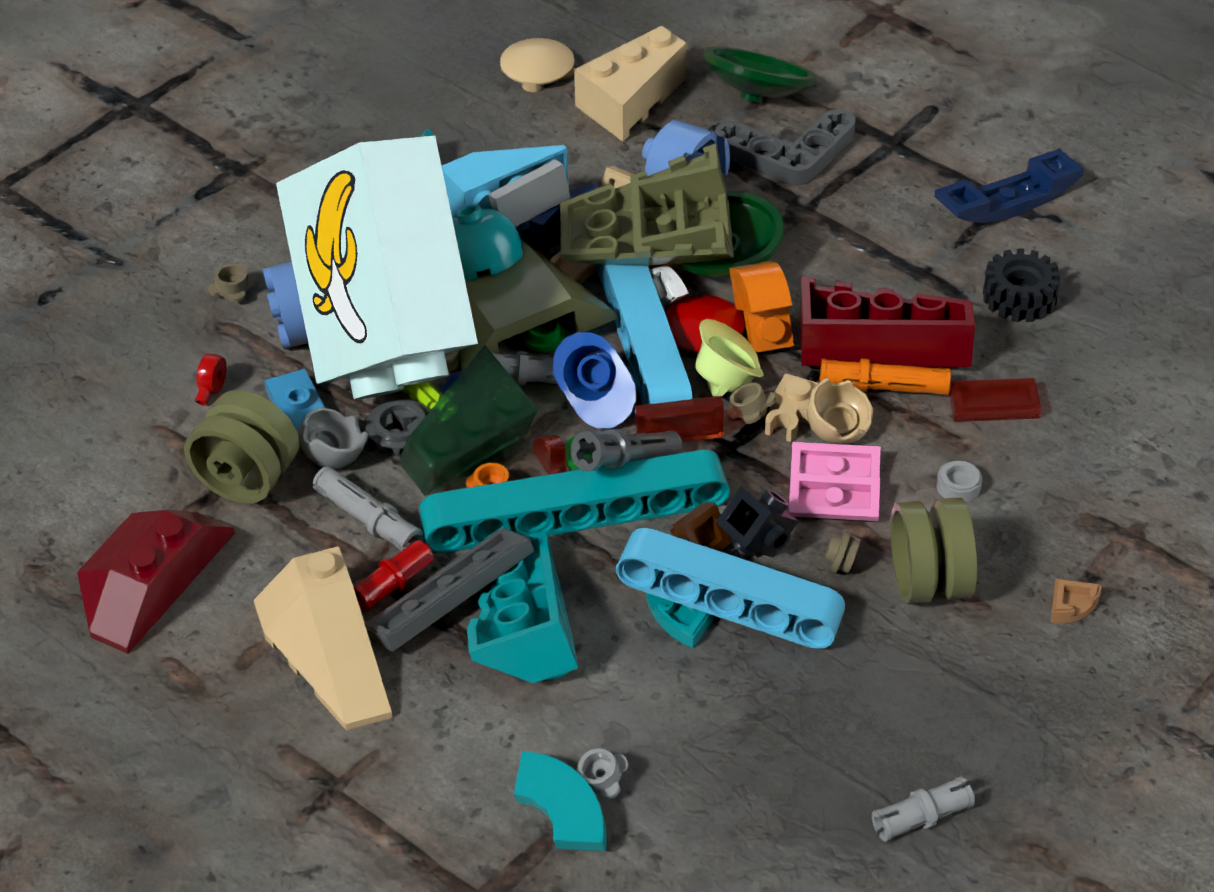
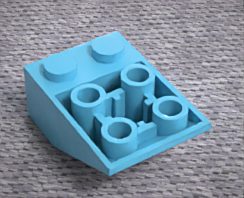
M564 145L473 152L442 165L452 219L457 217L456 213L466 206L479 205L480 208L492 209L489 193L555 159L563 164L568 183L567 148ZM529 220L515 227L518 233L529 228Z

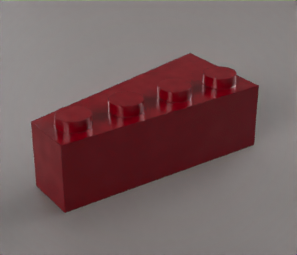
M801 276V366L821 368L822 359L845 362H860V359H869V363L884 365L942 367L950 369L972 367L975 333L972 301L917 293L913 299H906L895 293L893 289L879 287L874 294L853 291L852 283L836 281L834 288L817 286L816 278Z

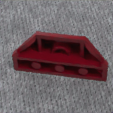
M157 510L131 513L77 571L90 637L129 654L235 534L234 527L199 512Z

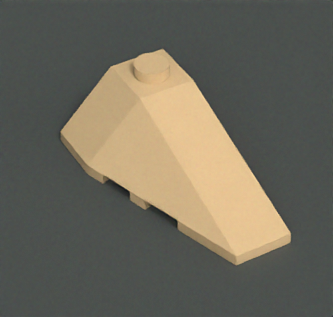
M339 546L294 557L254 599V606L266 641L274 649L277 647L288 659L289 667L297 675L301 674L313 687L315 696L345 730L392 718V711L370 639Z

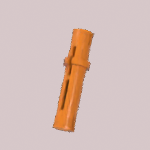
M822 359L820 382L825 378H829L832 383L850 380L853 386L864 393H867V389L948 396L951 372L950 368H923L869 363V359H860V362Z

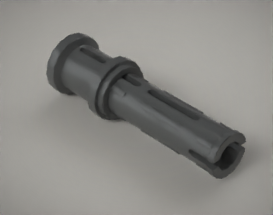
M609 429L601 434H597L594 431H583L578 433L572 441L571 456L576 467L582 471H594L600 466L608 469H619L628 461L679 454L682 451L683 443L680 435L675 431L626 435L617 429ZM592 454V458H585L584 455Z

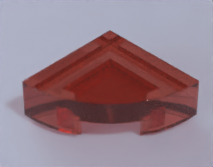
M557 435L550 437L542 436L535 439L533 442V454L547 474L565 472V442Z

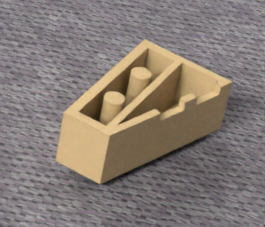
M660 26L574 69L575 106L624 142L630 136L629 129L637 121L643 123L649 116V109L656 102L661 104L686 79V42L665 27Z

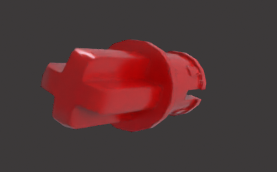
M416 540L390 560L382 559L378 563L377 570L353 586L360 609L368 612L376 603L394 590L399 592L405 589L406 581L432 563L434 557L431 553V548L421 540Z

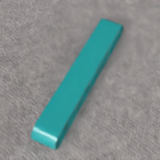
M697 450L630 461L619 469H608L600 466L597 470L589 472L575 470L429 495L421 502L419 513L427 545L432 551L449 553L472 549L501 528L508 529L525 537L546 530L548 536L689 513L704 502L716 503L718 507L729 498L730 489L719 456L710 450Z

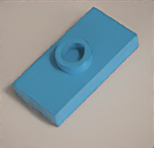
M305 368L265 380L266 392L271 402L277 405L290 418L297 432L307 413L320 407L325 408Z

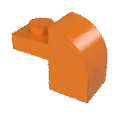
M766 261L729 268L735 308L744 311L748 342L755 352L759 353L794 346L788 306H792L788 284L780 265L776 262Z

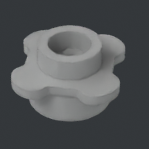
M598 748L587 751L581 757L577 770L590 785L594 793L601 794L604 799H612L620 792L618 783L621 774L628 769L629 764L624 755L615 754L613 756L608 750ZM605 771L603 777H597L598 773Z

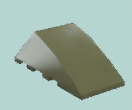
M716 143L704 147V155L686 161L684 156L668 161L670 168L648 176L644 170L631 175V183L615 189L612 184H608L561 202V256L563 261L603 265H667L734 258L729 204Z
M521 238L523 255L513 266L492 276L489 269L476 272L477 280L465 281L478 344L459 350L464 381L466 383L477 378V362L480 360L478 357L480 351L500 354L498 342L565 314L578 333L587 332L618 319L617 313Z

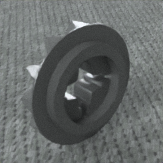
M398 399L385 402L374 408L366 419L365 429L369 432V443H376L380 452L392 448L395 454L398 455L401 449H409L415 453L418 444H429L430 435L435 432V421L432 412L425 405L413 400ZM393 422H396V424L398 426L400 425L401 428L407 429V431L400 432V430L393 429Z

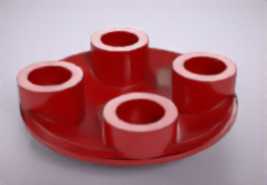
M697 295L686 297L673 303L665 311L676 346L689 352L699 354L702 345L699 329L700 322L705 319L724 323L741 335L745 329V320L741 311L736 309L735 305L731 302L715 296Z

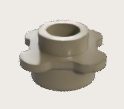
M235 263L225 264L215 271V282L209 284L208 291L212 296L220 295L226 300L239 302L245 299L246 291L250 287L255 286L257 281L253 274H247L244 266Z
M758 383L744 384L732 393L730 397L731 406L728 408L727 414L731 419L741 418L747 424L754 423L766 415L767 407L772 406L776 402V396L773 392L764 393Z

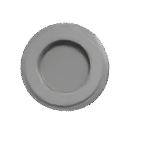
M966 461L945 463L938 471L937 491L943 498L962 497L965 503L970 502L980 494L982 474L975 465Z

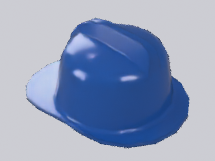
M579 332L565 338L555 351L552 361L553 375L572 407L586 424L595 428L610 429L622 424L630 416L636 403V385L628 368L613 346L600 335L592 332Z

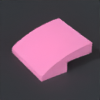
M792 442L789 513L793 517L878 521L881 447Z

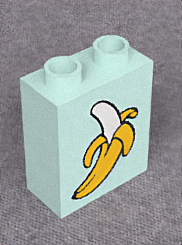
M424 136L360 142L277 182L276 186L316 383L350 379L353 399L360 400L403 391L405 385L423 383L449 376L445 354L478 344L436 137Z

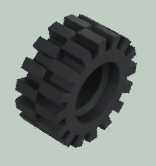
M1010 249L1005 250L1003 257L996 254L993 256V260L988 262L985 272L984 303H989L988 309L992 313L999 309L998 316L1003 319L1008 314L1012 315L1011 321L1019 322V317H1025L1026 322H1033L1034 315L1039 320L1045 318L1046 312L1051 314L1054 306L1057 304L1061 278L1058 265L1055 262L1050 264V257L1047 255L1038 258L1039 252L1031 250L1030 255L1024 254V249H1017V254H1013ZM1014 284H1024V285H1028V286H1027V287H1023V286H1017V285H1014Z

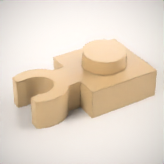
M785 373L774 392L776 402L769 406V413L765 420V435L770 436L776 427L787 428L786 441L792 442L798 435V422L809 425L807 419L809 397L812 389L819 383Z

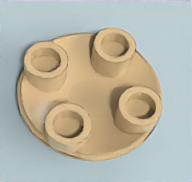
M532 38L509 46L501 55L500 66L502 72L509 78L522 83L524 90L538 92L544 88L545 84L556 82L562 78H569L574 74V55L566 45L558 41Z

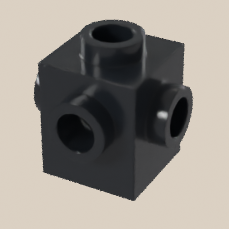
M741 486L716 521V524L732 537L731 543L746 555L753 556L755 553H759L773 558L778 551L787 545L791 532L799 521L786 510L789 506L788 502L777 493L767 489L763 494Z

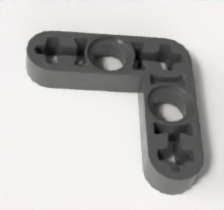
M829 110L793 144L735 121H728L718 125L715 132L727 140L730 149V160L786 184L801 186L811 182L853 141L856 118L847 110ZM821 145L825 146L826 148L814 149L809 146ZM767 151V152H771V153H773V154H771V155H759V154H756V152Z

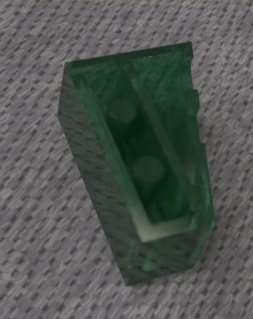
M484 345L407 438L399 464L424 496L526 435L538 409L488 347Z

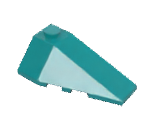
M546 530L527 536L531 541L534 552L493 580L489 593H482L478 601L481 608L478 618L471 619L467 627L469 654L472 661L531 683L545 679H558L569 671L578 669L575 644Z

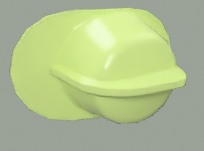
M705 319L700 322L699 329L702 345L695 367L697 372L707 380L708 389L714 397L720 398L726 392L733 393L738 387L750 383L755 377L760 378L764 376L760 368L758 356L746 338L733 328L719 321Z

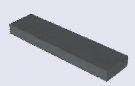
M505 528L499 529L366 622L365 627L370 641L391 652L395 651L533 553L534 549L530 539Z

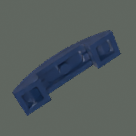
M1057 149L1030 158L1026 172L976 188L968 180H964L935 190L934 197L959 219L980 223L995 222L1018 216L1052 200L1083 176L1084 169L1061 149Z

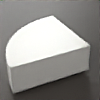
M661 265L649 270L663 309L671 306L688 294L681 278L669 266Z

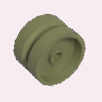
M245 390L227 391L217 398L207 411L205 419L200 421L189 434L183 448L186 462L193 474L208 489L225 499L240 504H255L265 499L277 483L280 474L286 471L296 457L300 443L298 432L292 421L277 405L261 395Z
M962 497L935 499L930 512H928L921 501L894 503L890 522L891 551L895 579L903 602L906 604L931 602L937 588L942 596L948 600L972 597L977 581V554L972 520Z

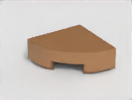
M1055 579L1050 623H1072L1088 616L1099 602L1102 585Z

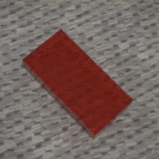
M1035 378L950 382L949 399L954 422L1040 419L1041 404Z
M721 396L635 406V434L675 431L680 435L682 442L722 438L724 419Z

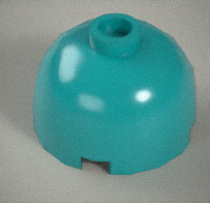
M470 205L460 209L456 213L457 217L452 219L465 281L477 280L476 272L486 269L490 270L491 276L513 266L522 258L523 246L521 238L513 222L504 213L490 208H480L479 205Z

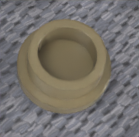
M844 528L841 536L832 534L824 555V560L831 562L830 572L837 573L838 570L849 573L861 540L851 536V530Z

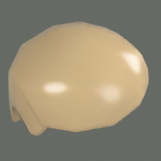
M825 378L812 389L808 402L807 419L811 430L821 440L834 444L854 443L864 437L872 424V405L867 395L853 386L850 380L832 383L829 378Z

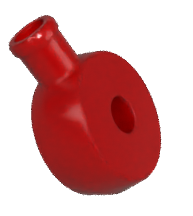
M206 354L202 357L196 375V383L199 389L195 397L197 404L207 406L211 393H218L222 389L227 373V363L224 357L217 354Z

